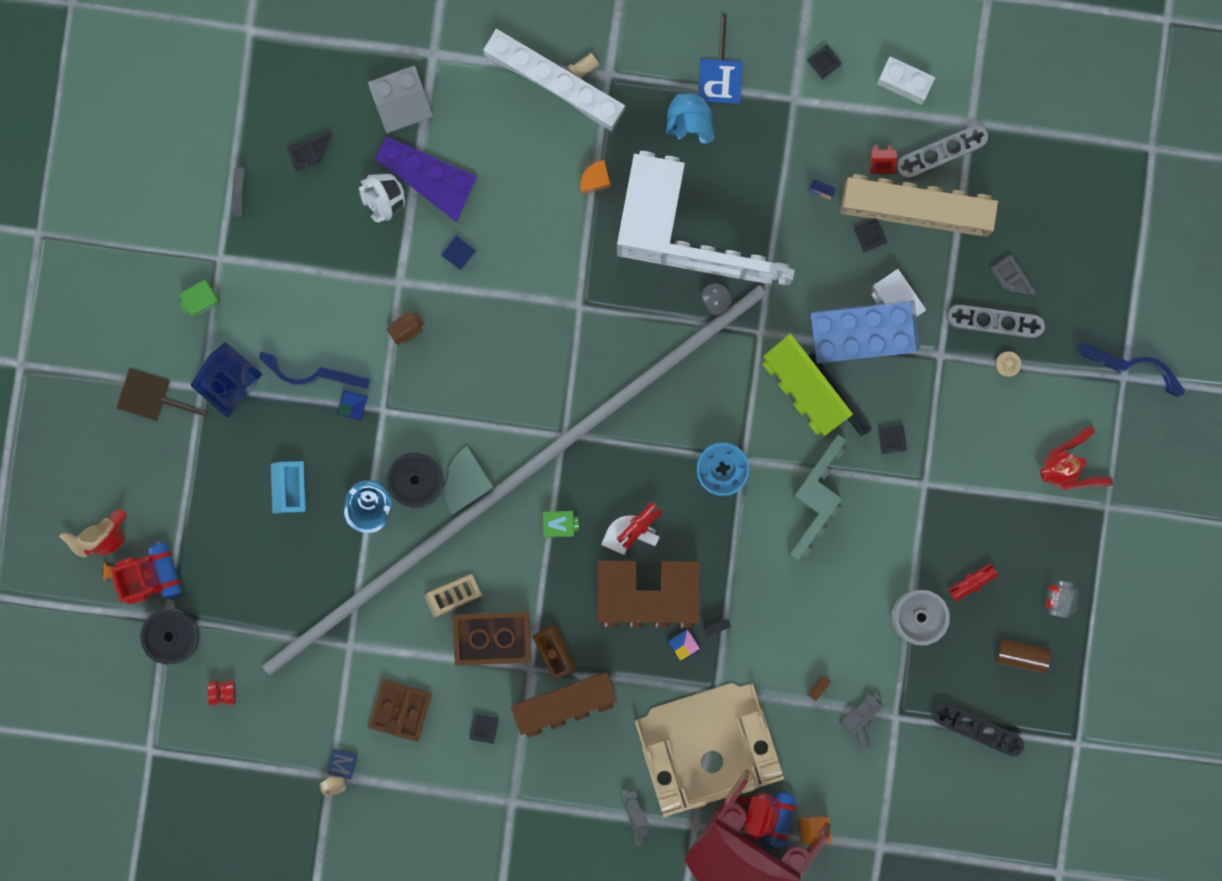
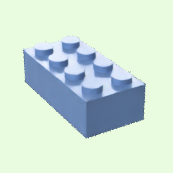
M915 300L822 310L811 313L817 363L916 353L921 350Z

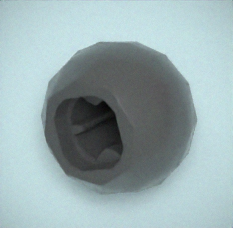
M710 284L700 294L706 309L713 315L724 313L731 304L730 292L721 284Z

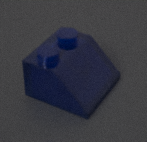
M224 342L207 357L190 386L228 418L255 388L263 374Z

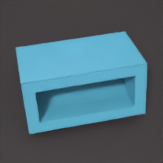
M304 461L272 463L273 514L305 512Z

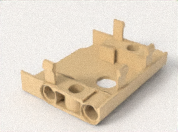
M730 683L651 708L646 717L635 720L642 743L641 747L663 817L688 809L703 807L707 803L726 798L745 769L750 771L747 785L741 792L743 794L753 791L755 788L784 780L762 708H760L752 683L741 687ZM759 740L767 743V751L763 754H757L754 751V744ZM708 751H716L723 758L722 768L715 773L706 772L701 766L702 756ZM661 771H668L671 774L672 778L668 784L663 785L658 782L657 776Z

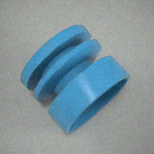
M717 442L708 446L700 454L697 462V476L701 485L708 492L718 496L731 495L738 492L746 484L749 476V462L745 453L738 446L728 442ZM724 461L725 465H730V469L726 470V475H722L720 471L716 472L715 468L719 467V462Z

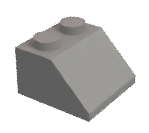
M415 65L368 82L387 134L433 117Z

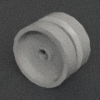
M913 590L903 594L895 602L891 612V623L895 633L902 640L913 645H929L937 642L946 633L950 623V612L946 602L938 594L928 590ZM919 613L925 614L926 619L922 620V623H920L917 620V615Z

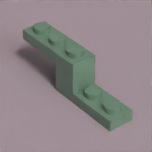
M840 435L834 438L793 496L817 513V516L789 554L797 561L801 557L806 559L813 549L810 543L815 536L820 539L828 527L825 525L827 519L830 516L834 518L842 508L839 504L842 498L818 482L819 478L824 480L832 470L829 464L833 458L838 460L846 450V447L843 446L846 440Z

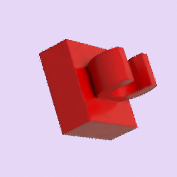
M874 145L870 157V174H895L897 153L896 150H892L891 145H887V150H878V145Z

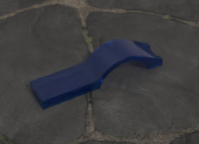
M1084 342L1079 343L1076 348L1075 354L1120 373L1127 371L1135 364L1152 366L1162 375L1166 393L1179 397V395L1183 396L1185 389L1168 366L1158 359L1145 356L1126 361Z
M260 352L259 358L281 380L293 386H307L316 383L319 379H325L370 391L372 383L370 379L320 367L315 374L305 379L296 380L288 378L278 367L276 356Z

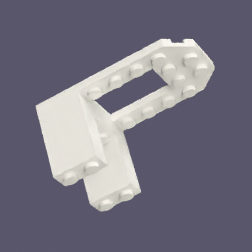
M640 151V154H634L617 242V256L765 284H772V280L776 279L779 280L778 284H791L795 270L790 269L788 264L766 262V257L751 255V258L740 257V252L726 250L725 254L715 252L716 248L701 245L700 249L691 248L690 243L684 241H675V244H670L685 163L680 162V158L674 156H665V159L655 158L654 153Z

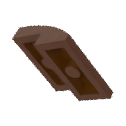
M381 679L367 727L419 742L432 693Z

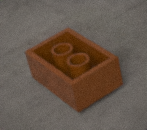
M530 612L453 615L455 666L532 662Z

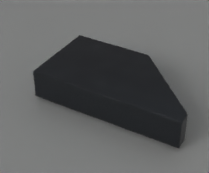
M330 131L287 147L297 172L321 162L332 137Z

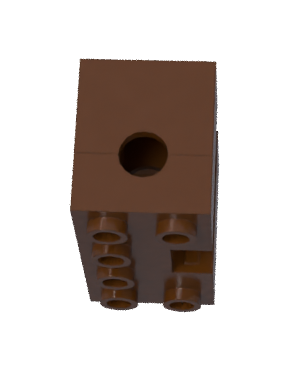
M598 561L597 622H603V627H618V622H628V627H643V622H653L654 628H669V623H678L679 628H694V623H699L700 562L662 561L661 591L636 590V561Z

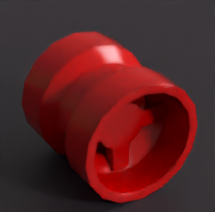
M217 680L209 681L207 691L208 705L217 706L219 703H225L227 706H235V681L227 680L225 683H219Z

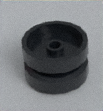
M418 452L406 453L397 458L389 468L387 475L388 490L392 497L403 506L413 509L425 508L434 503L441 495L444 486L443 472L438 463L429 456ZM415 475L420 479L417 485L410 482V479L414 478Z
M178 609L159 610L150 615L144 622L140 633L141 646L146 655L153 661L164 665L182 663L191 658L198 649L201 639L200 628L195 619L187 612ZM167 632L173 633L174 638L172 641H167L169 637Z

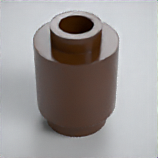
M409 310L390 323L391 326L386 330L398 346L402 342L403 344L407 343L423 332L421 326L425 323L417 312L412 314Z

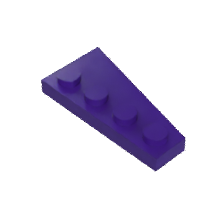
M385 137L376 157L380 164L425 197L453 221L458 222L477 180L476 176L389 137Z

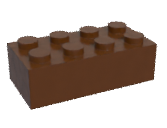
M606 671L511 705V709L520 735L526 734L527 738L541 734V728L550 725L551 729L566 725V719L574 717L575 721L587 718L590 716L589 711L597 708L599 713L614 708L613 703L617 702V698Z

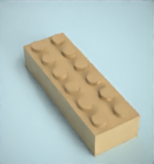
M856 174L852 178L848 177L844 184L840 214L988 237L994 231L998 201L992 200L990 195L977 194L976 198L967 196V192L953 190L951 194L942 192V188L928 186L927 190L917 188L918 185L914 183L903 182L902 186L892 184L893 181L889 179L879 178L875 182L867 180V176Z

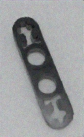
M943 702L936 704L932 709V719L937 724L1008 756H1018L1024 750V741L1019 735ZM946 707L947 713L955 716L956 711L960 713L955 719L954 727L950 726L952 720L944 718L942 721L939 720L940 716L936 714L938 709L943 710ZM964 717H969L973 721L972 729L967 732L962 731L959 727V722ZM988 727L996 731V738L991 742L985 741L982 737L984 729ZM1001 733H1005L1003 738L1012 741L1013 738H1016V744L1019 745L1018 749H1012L1009 752V746L1001 742L1000 747H996V744L1001 739Z

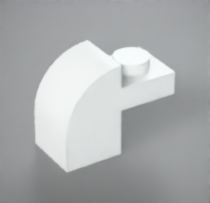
M624 516L615 520L608 528L601 545L625 555L627 549L622 545L628 537L619 543L617 536L631 524L630 520L637 516ZM648 527V532L644 535L641 534L637 539L656 546L659 536L655 535L657 530Z

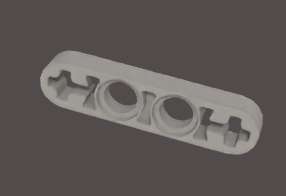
M975 125L900 158L896 166L897 173L905 179L913 178L978 150L987 142L988 133L982 126ZM973 131L976 134L981 133L980 143L977 144L976 141H971L967 144L969 149H966L964 140L969 139L973 135ZM954 140L960 144V151L957 154L948 152L946 146L949 141ZM932 150L936 152L938 159L935 163L929 164L924 160V153L926 151ZM919 155V161L924 167L923 169H920L918 164L911 169L912 173L902 170L904 161L911 164L917 161L915 156Z
M955 305L947 313L948 323L952 327L1024 338H1036L1045 329L1043 319L1031 314L966 305ZM957 310H961V315L969 316L970 311H974L971 319L972 326L968 325L969 320L962 319L960 323H956V318H953L952 314H955ZM986 313L990 317L988 326L981 327L976 321L978 314ZM1009 316L1014 319L1015 326L1012 330H1005L1002 327L1001 321L1004 317ZM1019 318H1023L1022 324H1030L1034 320L1035 325L1039 326V329L1035 330L1034 334L1030 333L1031 330L1025 327L1021 328V332H1017L1020 326Z

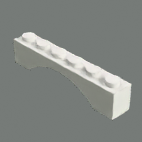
M498 29L494 31L483 49L484 56L549 90L610 131H613L625 111V105Z

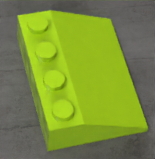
M791 333L763 356L765 362L762 365L770 376L775 374L780 380L777 385L786 396L790 393L795 400L793 406L801 416L805 413L811 422L808 425L816 435L821 434L824 437L853 415Z

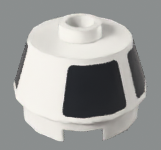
M392 174L368 175L367 179L360 181L363 185L359 187L364 206L368 204L369 208L373 211L374 214L370 217L375 222L389 221L405 206L403 187Z

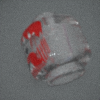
M1058 580L1057 585L1048 586L1044 607L1049 610V615L1069 618V615L1076 613L1079 591L1072 588L1073 583Z

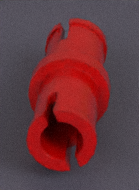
M650 502L638 517H633L630 520L631 524L617 536L619 543L628 537L622 545L624 548L629 549L641 534H646L649 530L648 527L662 514L660 508L650 514L657 506L656 504Z
M989 563L974 574H967L966 579L947 590L957 603L973 591H980L981 586L999 576L992 564Z

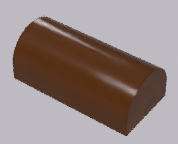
M556 624L532 635L554 681L578 669Z
M1001 639L996 663L1046 674L1051 660V649Z

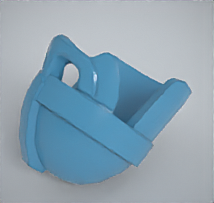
M677 94L667 112L666 134L676 135L680 140L684 138L687 132L698 133L700 142L707 144L715 139L711 107L697 94Z
M360 481L351 487L346 496L344 507L346 521L359 532H376L386 524L392 500L380 481Z

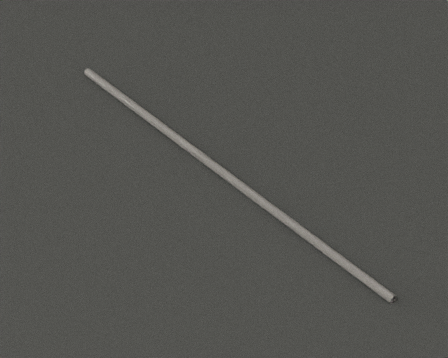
M758 285L724 313L711 321L262 665L266 673L270 676L765 297L767 294L764 289Z

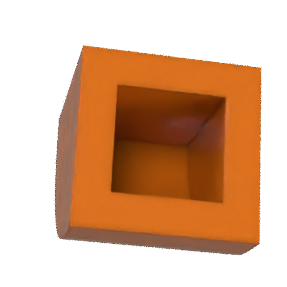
M604 160L593 163L583 173L580 183L581 195L610 188Z
M830 817L798 818L800 844H811L826 822L830 824ZM831 827L830 836L825 843H832Z

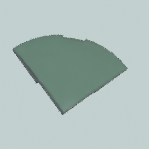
M467 446L455 456L449 465V473L444 485L446 504L451 514L454 515L494 488Z

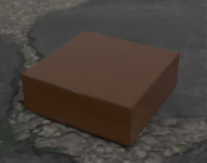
M823 675L820 676L807 693L808 696L817 701L831 681Z

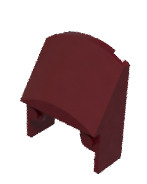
M745 769L691 846L684 860L697 881H800L805 870L829 838L831 824L826 822L807 849L801 846H793L787 850L780 861L738 834L746 821V812L735 800L749 780L750 771Z

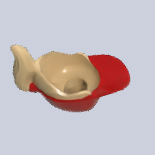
M118 509L109 519L104 518L101 523L86 528L78 537L70 533L60 534L59 537L80 557H88L93 553L98 555L111 554L118 551V548L125 541V534L121 525L126 519L127 513L124 510Z

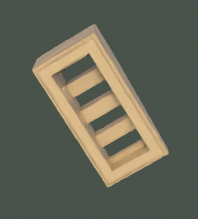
M473 574L425 594V599L434 618L482 597ZM467 582V585L472 593V595L469 597L463 586V583ZM454 587L458 588L462 600L459 601L454 591ZM446 591H448L453 602L451 605H449L444 594ZM437 595L439 596L441 603L444 607L442 609L439 608L437 601L435 599V596Z

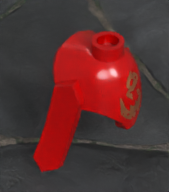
M1092 425L1084 428L1068 441L1051 449L1050 454L1043 463V468L1039 469L1044 483L1048 482L1050 485L1062 488L1065 491L1087 487L1113 486L1112 477L1094 476L1077 481L1081 470L1087 464L1086 460L1066 451L1086 442L1090 436L1095 434L1096 430Z

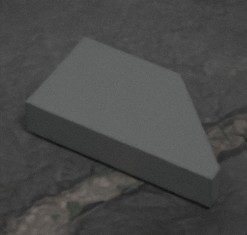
M1009 255L990 268V271L1003 290L1031 296L1036 294V291L1012 255Z

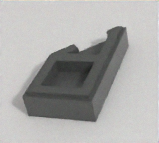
M236 167L234 170L232 199L234 200L232 215L234 217H243L248 173L245 168Z

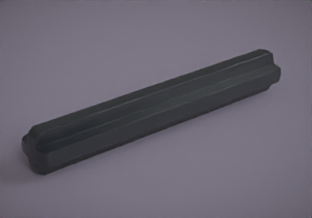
M809 353V358L853 415L848 418V421L860 436H865L872 429L869 423L822 363H817L815 353Z

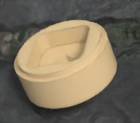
M1004 352L997 357L995 368L1001 376L1012 377L1019 372L1021 360L1013 352Z
M335 776L328 777L320 783L322 794L330 796L343 792L346 789L345 779Z

